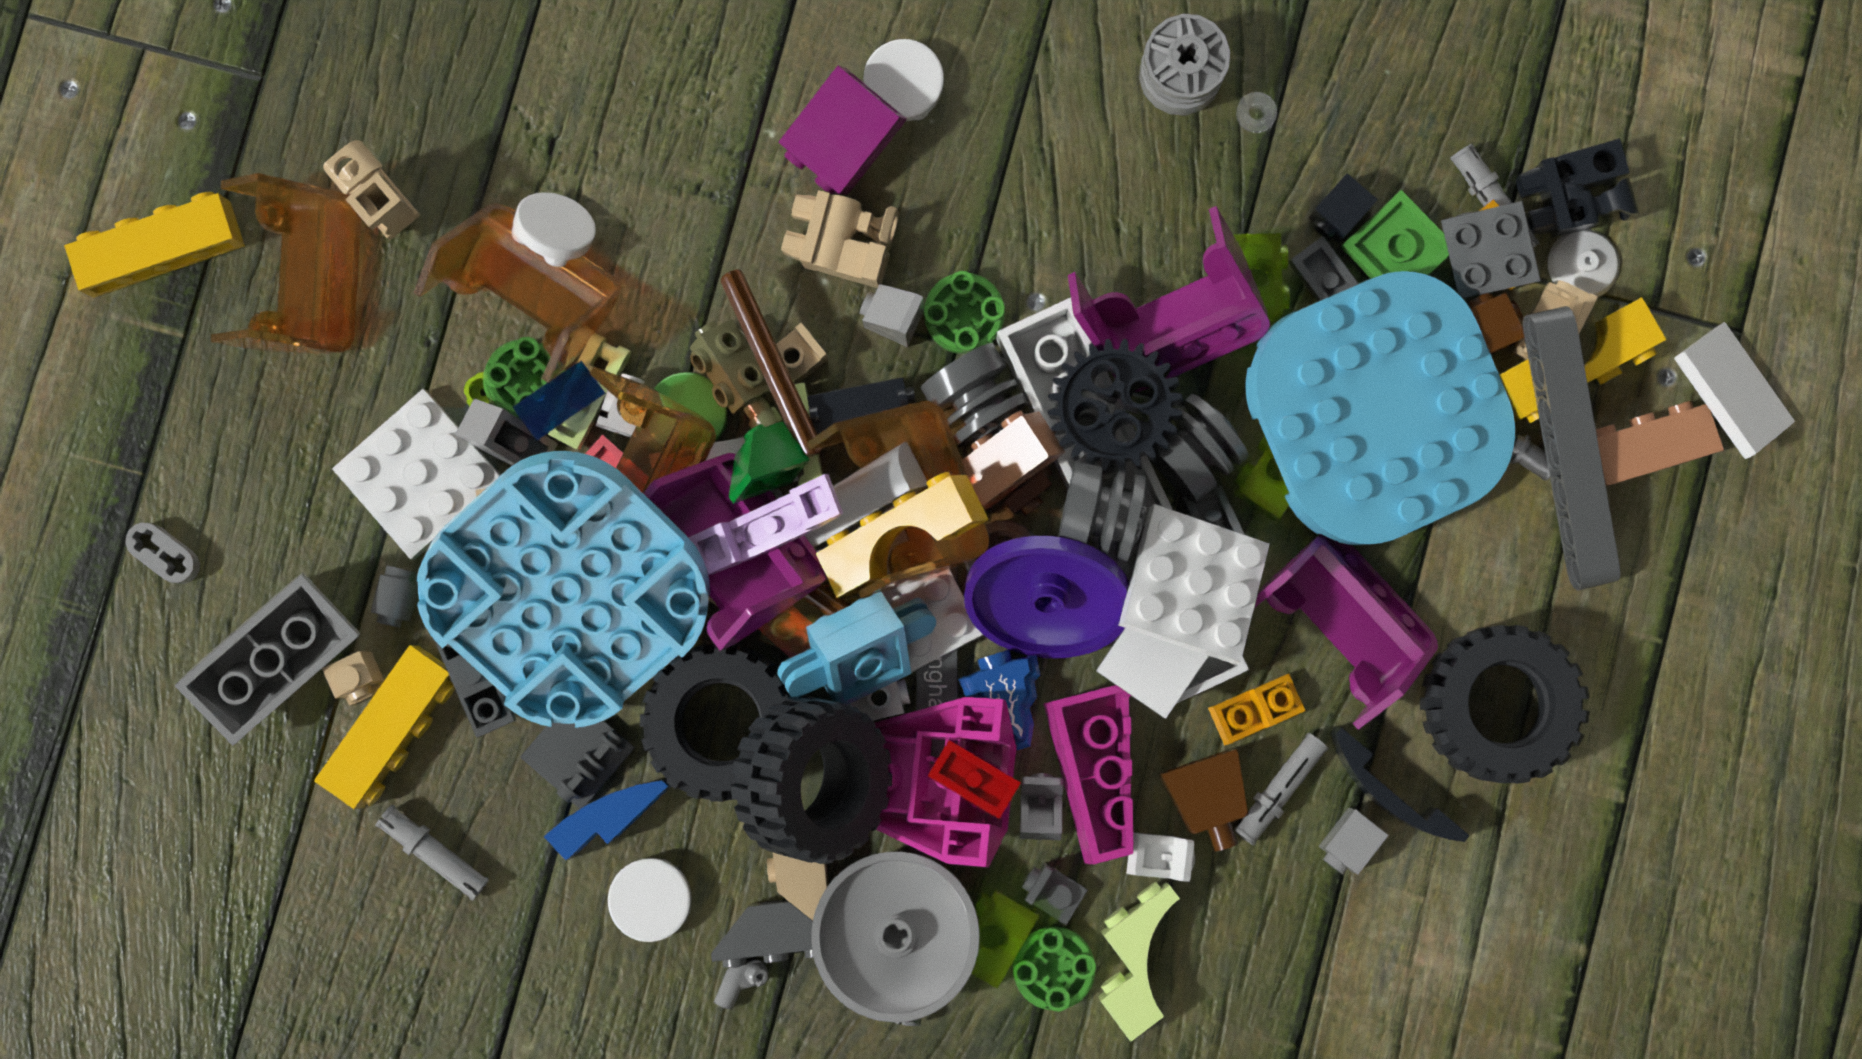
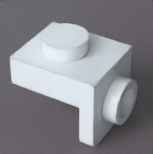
M1133 832L1134 854L1128 855L1127 874L1190 881L1191 870L1195 864L1193 840Z

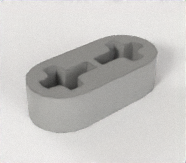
M139 523L129 529L125 542L127 550L164 580L171 583L185 584L191 582L197 576L200 570L198 556L162 527L151 523ZM153 533L151 541L160 548L158 552L149 548L141 550L143 542L139 539L140 536ZM168 554L179 559L185 557L182 564L187 569L184 573H172L175 566L166 559Z

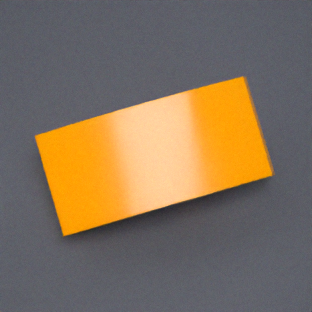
M1288 673L1213 705L1208 710L1225 746L1304 712L1305 708Z

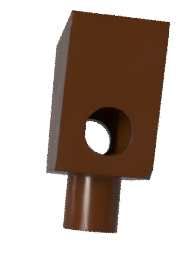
M1229 749L1158 773L1190 833L1196 834L1208 830L1215 852L1238 845L1231 822L1248 816L1237 749Z

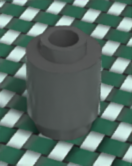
M386 566L385 574L379 577L370 613L378 614L377 623L401 628L402 621L411 622L418 596V584L416 582L418 573Z

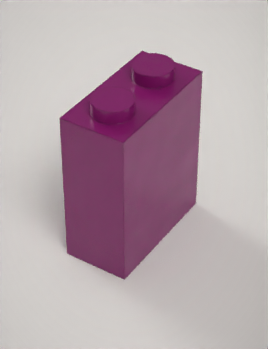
M837 65L778 143L787 150L784 156L792 164L801 170L807 166L817 175L814 181L824 191L831 195H834L835 192L848 195L907 121V118L849 69Z

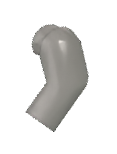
M750 959L747 960V965L729 967L714 1003L723 1008L733 1010L742 989L755 985L760 987L767 982L769 972L764 963L759 960Z

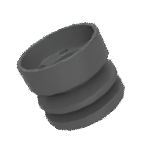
M993 343L985 344L963 355L938 371L921 386V391L934 411L943 410L951 406L954 407L955 412L943 423L946 431L962 424L965 425L952 437L957 448L977 441L987 434L996 433L1003 428L1001 423L1006 418L1021 411L1029 404V400L1024 393L1006 400L1005 397L1018 387L1015 379L998 385L995 383L994 379L1004 371L1006 364Z
M1191 394L1183 402L1188 413L1178 407L1176 408L1183 413V419L1174 420L1179 429L1178 435L1165 434L1164 438L1170 448L1165 450L1156 446L1154 451L1157 461H1152V463L1184 497L1196 504L1217 486L1215 478L1209 470L1211 466L1228 476L1234 471L1230 460L1240 465L1249 457V454L1230 422L1199 396Z
M1075 461L1058 537L1072 539L1087 545L1091 536L1100 537L1099 550L1106 555L1108 554L1111 541H1118L1116 560L1127 562L1132 548L1139 540L1147 506L1145 494L1146 476L1135 474L1130 492L1123 491L1125 472L1118 471L1111 488L1102 486L1103 467Z

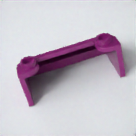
M726 453L658 478L643 493L688 538L719 523L730 522L777 500L773 493L769 491L734 504L729 498L735 453ZM805 536L751 560L708 576L710 584L709 596L721 611L716 612L710 618L707 624V632L720 651L741 641L818 588L826 580L827 576L817 558V552Z

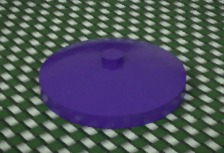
M1055 536L1022 537L992 547L974 562L966 579L964 604L974 626L984 636L999 646L1027 656L1036 654L1039 658H1071L1097 651L1113 642L1123 632L1125 628L1119 626L1128 592L1129 580L1121 567L1113 559L1090 545Z

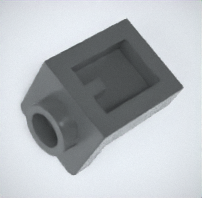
M1044 863L1041 870L1033 867L1022 885V888L1027 891L1024 896L1026 902L1035 905L1067 925L1088 890L1047 863Z

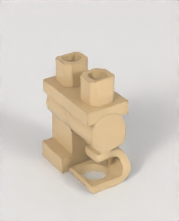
M354 140L324 163L323 168L344 194H350L346 201L372 230L378 227L385 237L391 240L418 218L420 213L382 170V164L360 140ZM346 158H352L337 175L336 169L339 162Z
M818 190L817 196L796 195L791 215L794 219L809 222L807 233L803 235L787 231L781 251L785 255L799 260L805 269L817 270L878 288L879 284L882 285L890 256L888 250L891 248L900 215L898 209L888 207L884 216L877 218L871 212H863L861 203L849 197L831 195ZM856 232H860L864 236L873 239L876 243L870 242V244L851 239Z

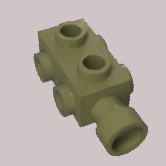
M732 319L720 325L713 321L700 328L695 333L697 339L690 346L692 351L690 359L695 370L700 374L706 373L713 383L712 393L717 404L723 408L728 406L733 415L744 410L750 419L748 425L751 429L760 424H764L767 427L784 422L776 407H770L765 399L771 391L744 332L738 329Z

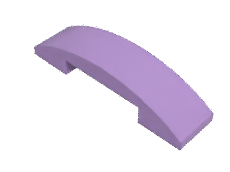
M821 475L789 490L790 494L730 522L719 523L689 537L704 560L708 576L781 547L841 516L843 511L829 475Z

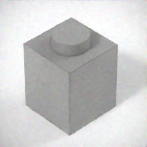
M1348 808L1319 847L1327 853L1323 860L1343 875L1348 869L1350 872L1358 875L1389 835L1356 809Z

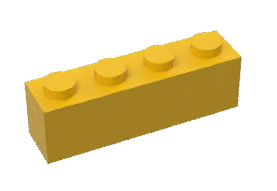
M214 192L199 193L191 198V202L178 207L176 205L158 207L153 210V215L142 219L127 218L120 220L114 224L115 228L104 232L88 231L76 237L77 241L64 245L78 291L93 298L245 247L231 202L219 193L215 194Z
M409 645L317 775L314 782L353 809L364 808L367 804L372 806L385 790L382 782L390 770L396 772L407 759L409 752L405 749L414 736L419 739L431 725L433 718L429 715L438 703L443 705L453 694L455 687L445 664L420 646Z

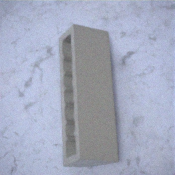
M907 441L833 486L843 514L824 526L804 535L816 552L829 546L826 540L831 536L845 530H849L851 533L861 527L859 521L864 517L877 511L884 513L894 507L893 501L913 491L917 493L927 487V480Z

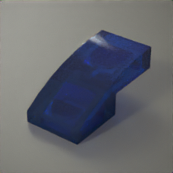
M581 360L512 408L535 439L539 441L606 393Z

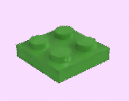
M1402 190L1340 247L1370 279L1383 274L1401 271L1429 275L1449 256L1444 233Z

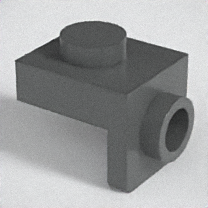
M1046 773L1022 777L1020 839L1061 840L1062 778H1054Z

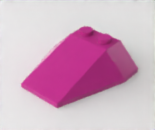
M963 697L875 722V728L880 729L886 741L883 747L890 752L892 764L888 765V772L893 775L892 786H888L886 797L890 798L887 809H882L879 818L882 821L876 830L945 863L989 868L1008 830L1010 803L999 820L930 779L928 774L935 764H930V762H936L938 759L931 757L932 739L945 740V746L949 740L955 744L957 742V745L1013 778L1016 744L1006 700Z

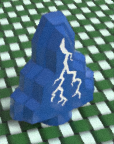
M1006 650L978 659L980 670L958 679L965 696L1006 700L1016 751L1030 747L1034 727L1030 707L1037 698L1034 681L1040 676L1036 654L1012 660L1010 650Z

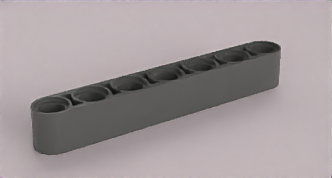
M1568 306L1529 314L1523 319V331L1567 574L1573 588L1577 591L1616 582L1620 579V564L1576 319L1573 311Z

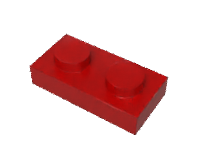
M950 740L928 774L930 779L999 820L1021 782Z

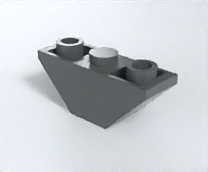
M435 641L476 738L515 722L514 712L504 705L506 696L449 644L442 649Z
M787 899L751 903L712 951V962L723 961V967H736L747 965L748 957L764 956L765 963L788 960V953L800 951L805 952V958H813L811 943L813 920Z

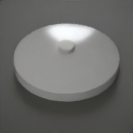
M878 853L860 859L848 866L826 888L819 900L813 918L811 930L812 952L816 967L825 985L849 1009L878 1021H912L928 1016L944 1007L966 984L978 954V919L973 903L965 888L951 872L940 864L913 853Z

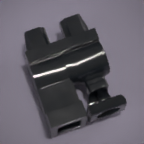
M1620 138L1555 158L1544 159L1534 169L1516 178L1521 198L1538 194L1541 196L1543 208L1526 213L1528 226L1533 234L1551 233L1552 238L1595 227L1599 224V217L1608 216L1614 211H1619L1620 218L1623 221L1631 220L1639 214L1630 179L1625 178L1630 172ZM1618 183L1613 189L1595 197L1592 195L1591 190L1588 189L1599 185L1606 186Z

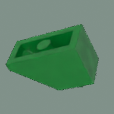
M783 422L767 427L764 424H760L746 433L744 436L745 443L735 454L729 498L734 504L789 485L809 462L810 459L805 455L803 449Z

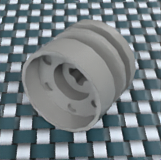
M1180 14L1167 18L1158 25L1146 43L1139 75L1143 93L1153 106L1168 114L1186 116L1199 112L1209 105L1217 95L1229 68L1230 49L1226 36L1214 22L1200 15ZM1187 55L1193 57V61H1188L1185 65L1179 62L1180 57L1185 58Z

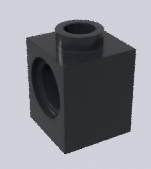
M1347 173L1314 209L1309 218L1314 222L1312 226L1319 235L1330 241L1333 238L1337 243H1340L1378 199Z

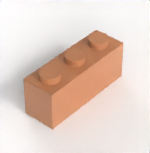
M1691 400L1669 407V416L1655 420L1652 412L1630 419L1631 427L1616 431L1614 424L1596 429L1606 487L1723 451L1724 449L1708 406L1705 404L1694 408Z
M1018 411L1001 423L1003 430L995 436L990 433L978 439L971 445L973 450L971 454L964 459L962 456L952 459L941 470L943 473L949 472L951 476L967 475L984 511H987L1066 453L1040 411L1023 414L1022 411Z

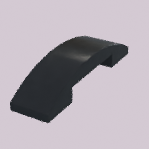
M1342 727L1333 728L1330 732V737L1341 763L1356 785L1377 806L1398 821L1426 834L1465 842L1470 835L1438 808L1428 807L1423 815L1420 816L1363 768L1373 754Z

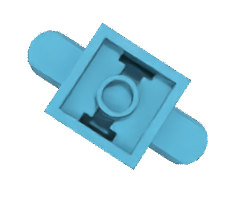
M881 591L869 597L860 598L851 606L832 615L823 616L815 623L807 626L811 649L782 662L778 669V676L791 697H801L824 686L833 702L851 704L910 675L911 667L907 645L931 634L937 620L932 612L929 611L923 599L919 597L892 609Z

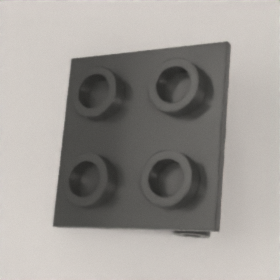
M1523 201L1477 212L1470 211L1459 214L1456 217L1441 220L1457 291L1462 299L1541 281Z
M605 721L575 728V723H552L551 727L546 726L520 758L558 790L557 794L568 803L571 801L581 809L587 805L635 747Z

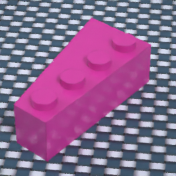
M1117 685L1043 704L1084 863L1094 865L1134 854L1133 799H1131L1132 760H1130L1131 717H1129V697L1131 695Z

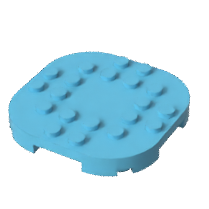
M1401 271L1383 274L1366 280L1286 315L1274 323L1256 345L1258 347L1251 367L1247 368L1246 399L1252 420H1259L1289 491L1288 494L1284 495L1289 506L1301 522L1317 534H1322L1330 539L1339 541L1338 543L1348 545L1377 544L1394 540L1478 501L1495 487L1507 469L1515 441V421L1509 397L1471 309L1458 293L1434 277L1417 272Z
M551 451L532 455L507 469L438 532L423 558L416 581L418 582L419 601L417 606L426 629L442 649L449 644L506 696L504 705L511 711L531 722L551 727L552 723H575V728L585 727L604 721L619 712L628 697L676 656L683 657L693 647L705 624L710 595L707 568L693 542L618 469L599 458L572 451Z

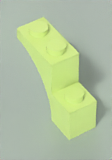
M1154 882L1137 895L1140 901L1128 911L1124 907L1116 910L1104 920L1107 927L1101 931L1130 972L1125 976L1118 972L1101 985L1104 992L1098 997L1130 1042L1164 1017L1150 989L1147 958L1150 941L1159 921L1167 910L1180 899L1167 882L1161 886Z

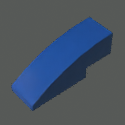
M665 779L613 792L576 811L560 822L544 838L566 861L574 858L598 834L607 844L614 842L671 785Z

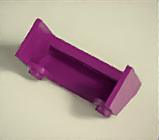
M1217 206L1209 209L1216 243L1211 245L1203 255V266L1208 275L1136 308L1128 296L1118 292L1107 293L1092 299L1077 274L1073 272L1068 275L1073 315L1099 352L1104 351L1106 339H1110L1114 349H1119L1122 340L1127 339L1130 351L1132 352L1140 343H1143L1145 347L1144 357L1147 358L1151 353L1157 351L1160 356L1157 367L1166 363L1170 364L1172 370L1165 378L1168 379L1250 344L1267 333L1270 325L1267 310L1243 251ZM1140 387L1135 392L1146 390L1148 387Z
M1319 534L1265 583L1257 593L1254 608L1265 599H1267L1273 609L1286 614H1293L1300 608L1355 667L1349 675L1350 690L1357 700L1366 705L1353 722V725L1359 730L1407 692L1437 651L1438 643L1431 629L1353 545L1338 543L1339 541Z

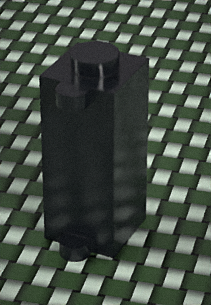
M903 377L807 396L810 418L820 440L910 423V412L917 410L913 386L905 388Z

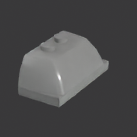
M301 573L201 659L174 686L233 746L360 635V632L304 573Z

